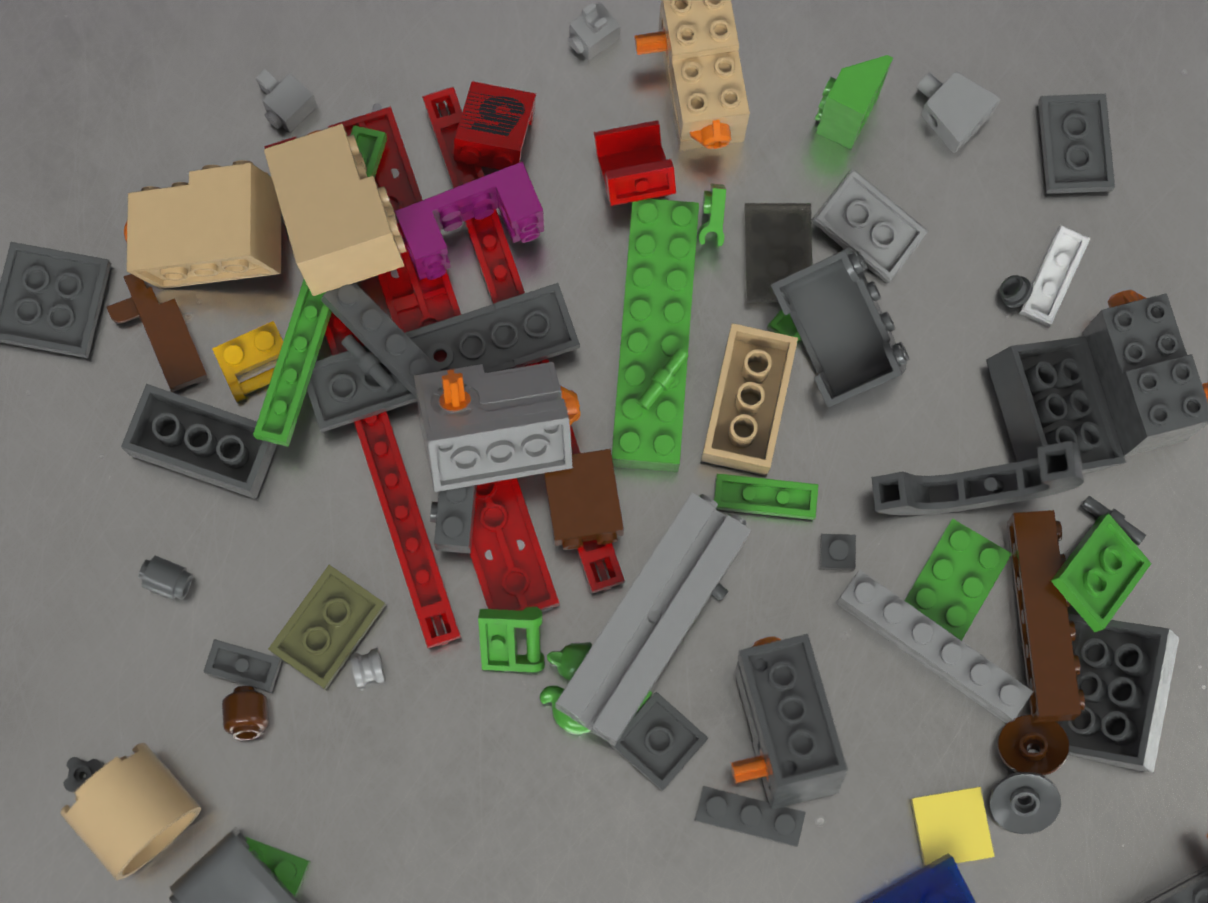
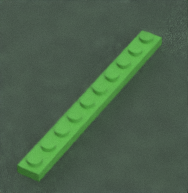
M353 126L351 135L354 134L359 151L363 156L367 168V176H374L375 179L387 141V135L385 132ZM303 280L253 433L256 439L289 447L332 313L321 301L325 293L313 296L305 280Z

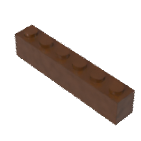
M1054 510L1016 512L1007 521L1012 553L1011 558L1028 688L1033 691L1029 697L1032 723L1075 720L1081 714V710L1085 708L1084 692L1082 689H1078L1076 675L1080 674V660L1077 654L1073 655L1072 641H1075L1076 638L1075 624L1073 621H1069L1067 608H1070L1071 604L1051 582L1052 578L1066 561L1065 555L1060 554L1058 541L1062 540L1061 522L1055 520Z

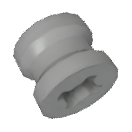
M378 648L371 649L368 654L361 655L357 652L350 655L353 674L358 688L364 687L370 681H376L377 683L385 682L383 664Z

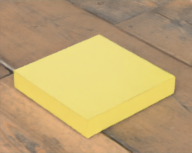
M981 787L910 799L924 869L995 857Z

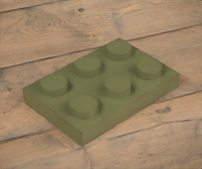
M328 565L268 650L326 690L386 604L337 569Z

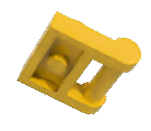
M274 321L212 348L236 402L246 399L245 395L270 384L275 367L239 383L237 377L278 359L283 340Z

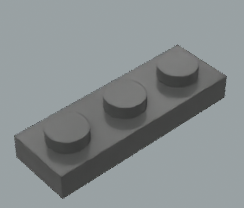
M703 786L695 821L798 847L806 812L788 807L771 810L769 802Z

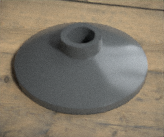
M1019 772L1005 777L995 786L990 796V810L995 821L1002 828L1017 834H1032L1046 829L1056 820L1061 809V797L1055 784L1047 777L1033 772ZM1024 795H1028V796H1029V797L1026 798V799H1021V798H1019V797L1024 796Z

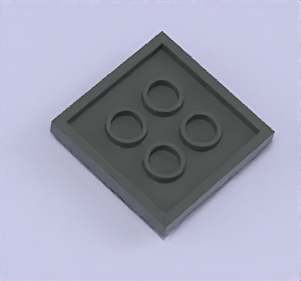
M10 242L0 281V342L88 358L111 267L109 259Z

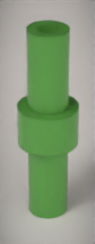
M678 348L665 366L657 369L651 377L652 383L637 401L642 408L649 410L663 390L667 391L675 381L674 375L689 357L688 354Z

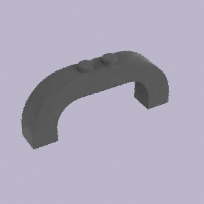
M1068 441L1037 447V458L946 475L918 476L903 471L871 477L875 511L891 515L942 514L1063 493L1077 488L1084 483L1080 448L1077 443Z

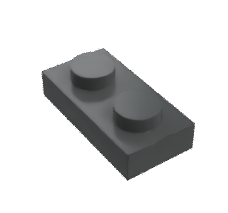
M214 639L203 672L272 693L282 659Z

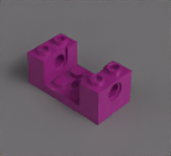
M523 161L395 211L399 230L420 280L426 277L428 280L439 278L446 273L447 269L451 268L447 256L448 249L440 230L444 229L446 232L455 230L463 224V221L468 219L488 217L494 212V209L499 208L513 243L520 240L522 243L530 242L540 236V233L544 231L543 208Z

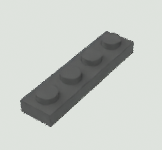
M356 283L327 291L322 296L321 301L416 398L414 376L441 371Z

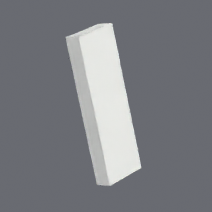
M1063 225L1058 227L1032 283V294L1027 302L1022 305L1019 314L1047 327L1052 325L1091 238Z

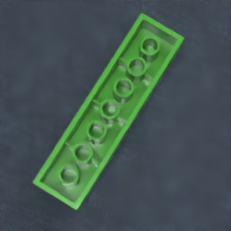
M645 199L632 202L612 444L613 467L678 472L688 358L674 375L675 381L667 391L663 390L649 410L642 408L637 401L652 383L651 377L659 367L663 368L678 348L688 354L699 203L660 199Z

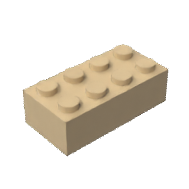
M731 324L701 458L702 462L765 476L768 475L797 346V337Z

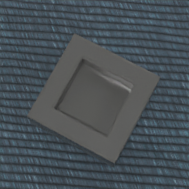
M821 534L820 569L854 571L856 568V535Z

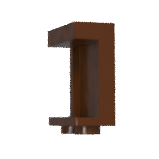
M611 449L573 454V468L544 473L555 546L562 545L563 550H571L583 547V542L597 540V544H609L617 542L618 536H623L624 527Z

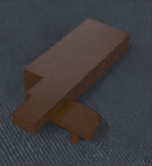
M133 274L124 276L131 297L106 307L111 319L116 323H124L140 317L171 392L208 380L206 371L175 298L159 304L152 287L146 288L144 281Z

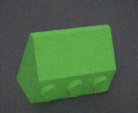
M885 55L841 69L837 79L830 77L822 93L823 98L815 120L819 121L816 133L852 150L880 96L893 57Z

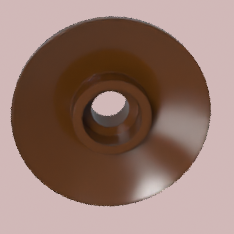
M1024 715L1015 718V720L1005 725L999 735L998 749L1004 763L1017 773L1033 772L1045 776L1055 772L1065 763L1069 754V739L1065 730L1057 722L1032 723V716ZM1031 749H1035V750H1037V751H1039V752H1038V753H1030V752H1028V751L1031 750Z

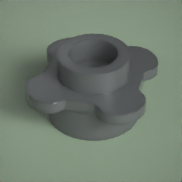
M78 757L70 758L67 762L69 772L68 778L64 781L65 789L69 792L79 789L91 776L102 768L100 761L97 759L81 761ZM82 772L86 774L84 779L80 778V773Z

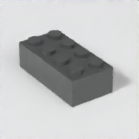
M146 384L121 448L129 456L256 499L277 444L254 437L253 433L257 421Z

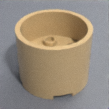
M146 743L137 744L132 749L135 754L130 757L123 756L119 758L117 756L98 770L75 792L76 802L72 807L66 805L60 813L117 881L133 874L161 853L187 829L201 811L198 803Z

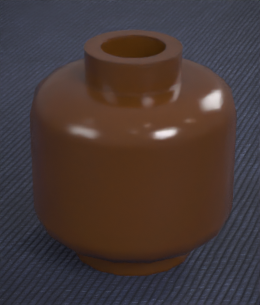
M236 687L233 693L227 695L222 701L223 728L227 733L233 735L234 739L242 741L256 739L268 727L267 698L261 692L254 691L253 687Z

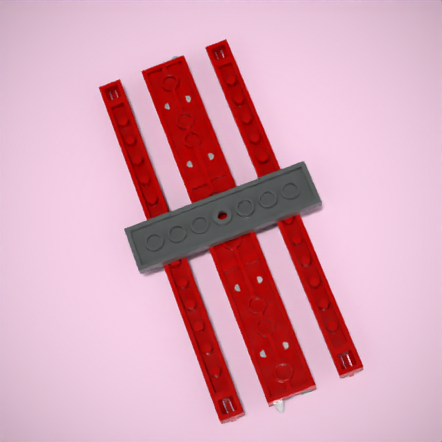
M454 86L422 96L452 187L456 188L484 177L481 166L454 161V138L462 115V109ZM444 101L447 103L450 115H448ZM375 103L371 113L328 126L330 128L343 124L347 136L351 135L353 126L385 132L387 141L375 176L378 188L385 186L394 212L422 201L391 106L383 109L380 104ZM295 136L270 145H266L264 147L266 149L297 138ZM494 209L491 215L483 219H475L474 217L464 221L491 297L492 305L461 314L447 270L439 278L428 280L426 277L420 280L408 250L401 253L404 267L377 275L392 321L441 371L482 364L484 373L548 363V358L580 348V343L559 283L525 293L496 209ZM332 312L325 332L332 356L316 361L307 388L319 429L322 433L354 422L427 648L449 644L448 642L459 639L461 636L387 414L389 410L416 402L417 398L382 362L380 364L381 367L397 383L393 390L387 393L371 375H365L357 366L358 361L341 342L345 337L352 334L367 352H370V350ZM570 426L572 455L579 454L580 450L573 429ZM513 478L477 485L470 556L488 609L523 611L527 607H538L542 612L560 606L518 479ZM597 540L583 542V547L577 548L592 593L601 590L606 591L613 586L625 583L612 543L597 544ZM602 560L605 561V564H606V567H607V570H608L610 579H608V576H607V573H606V570H605V567H604V564H603V561H602ZM440 615H441V617H442V620H443V623H444V626H445V629H446V632H447L446 634H445V631H444V628H443V625H442V622H441V619H440ZM431 618H433L439 636L436 635Z

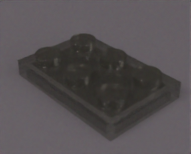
M745 203L746 303H779L771 284L813 265L811 203Z

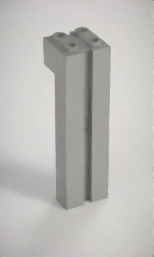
M691 493L556 702V709L614 746L719 581L728 571L751 532V529L746 526L747 522L742 517L732 512L727 516L716 510L718 504L704 494L697 496Z

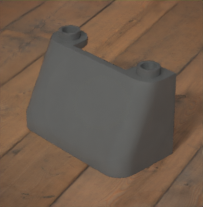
M236 827L170 886L173 894L169 897L172 903H300L258 857V853L254 849L251 852L248 850L250 846L246 842V837Z

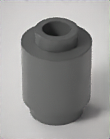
M154 556L151 561L147 559L144 561L138 578L142 580L143 588L173 600L176 597L179 599L185 598L192 584L193 574L187 572L186 567Z

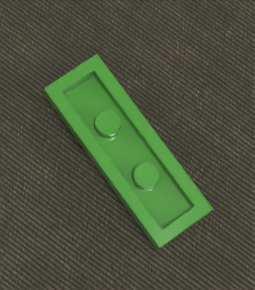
M717 473L714 501L718 504L716 510L815 520L819 484Z

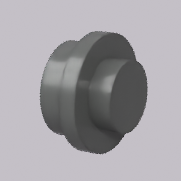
M1018 275L1006 278L1000 286L1001 299L1005 305L1011 308L1019 307L1027 302L1033 291L1032 283L1026 277Z

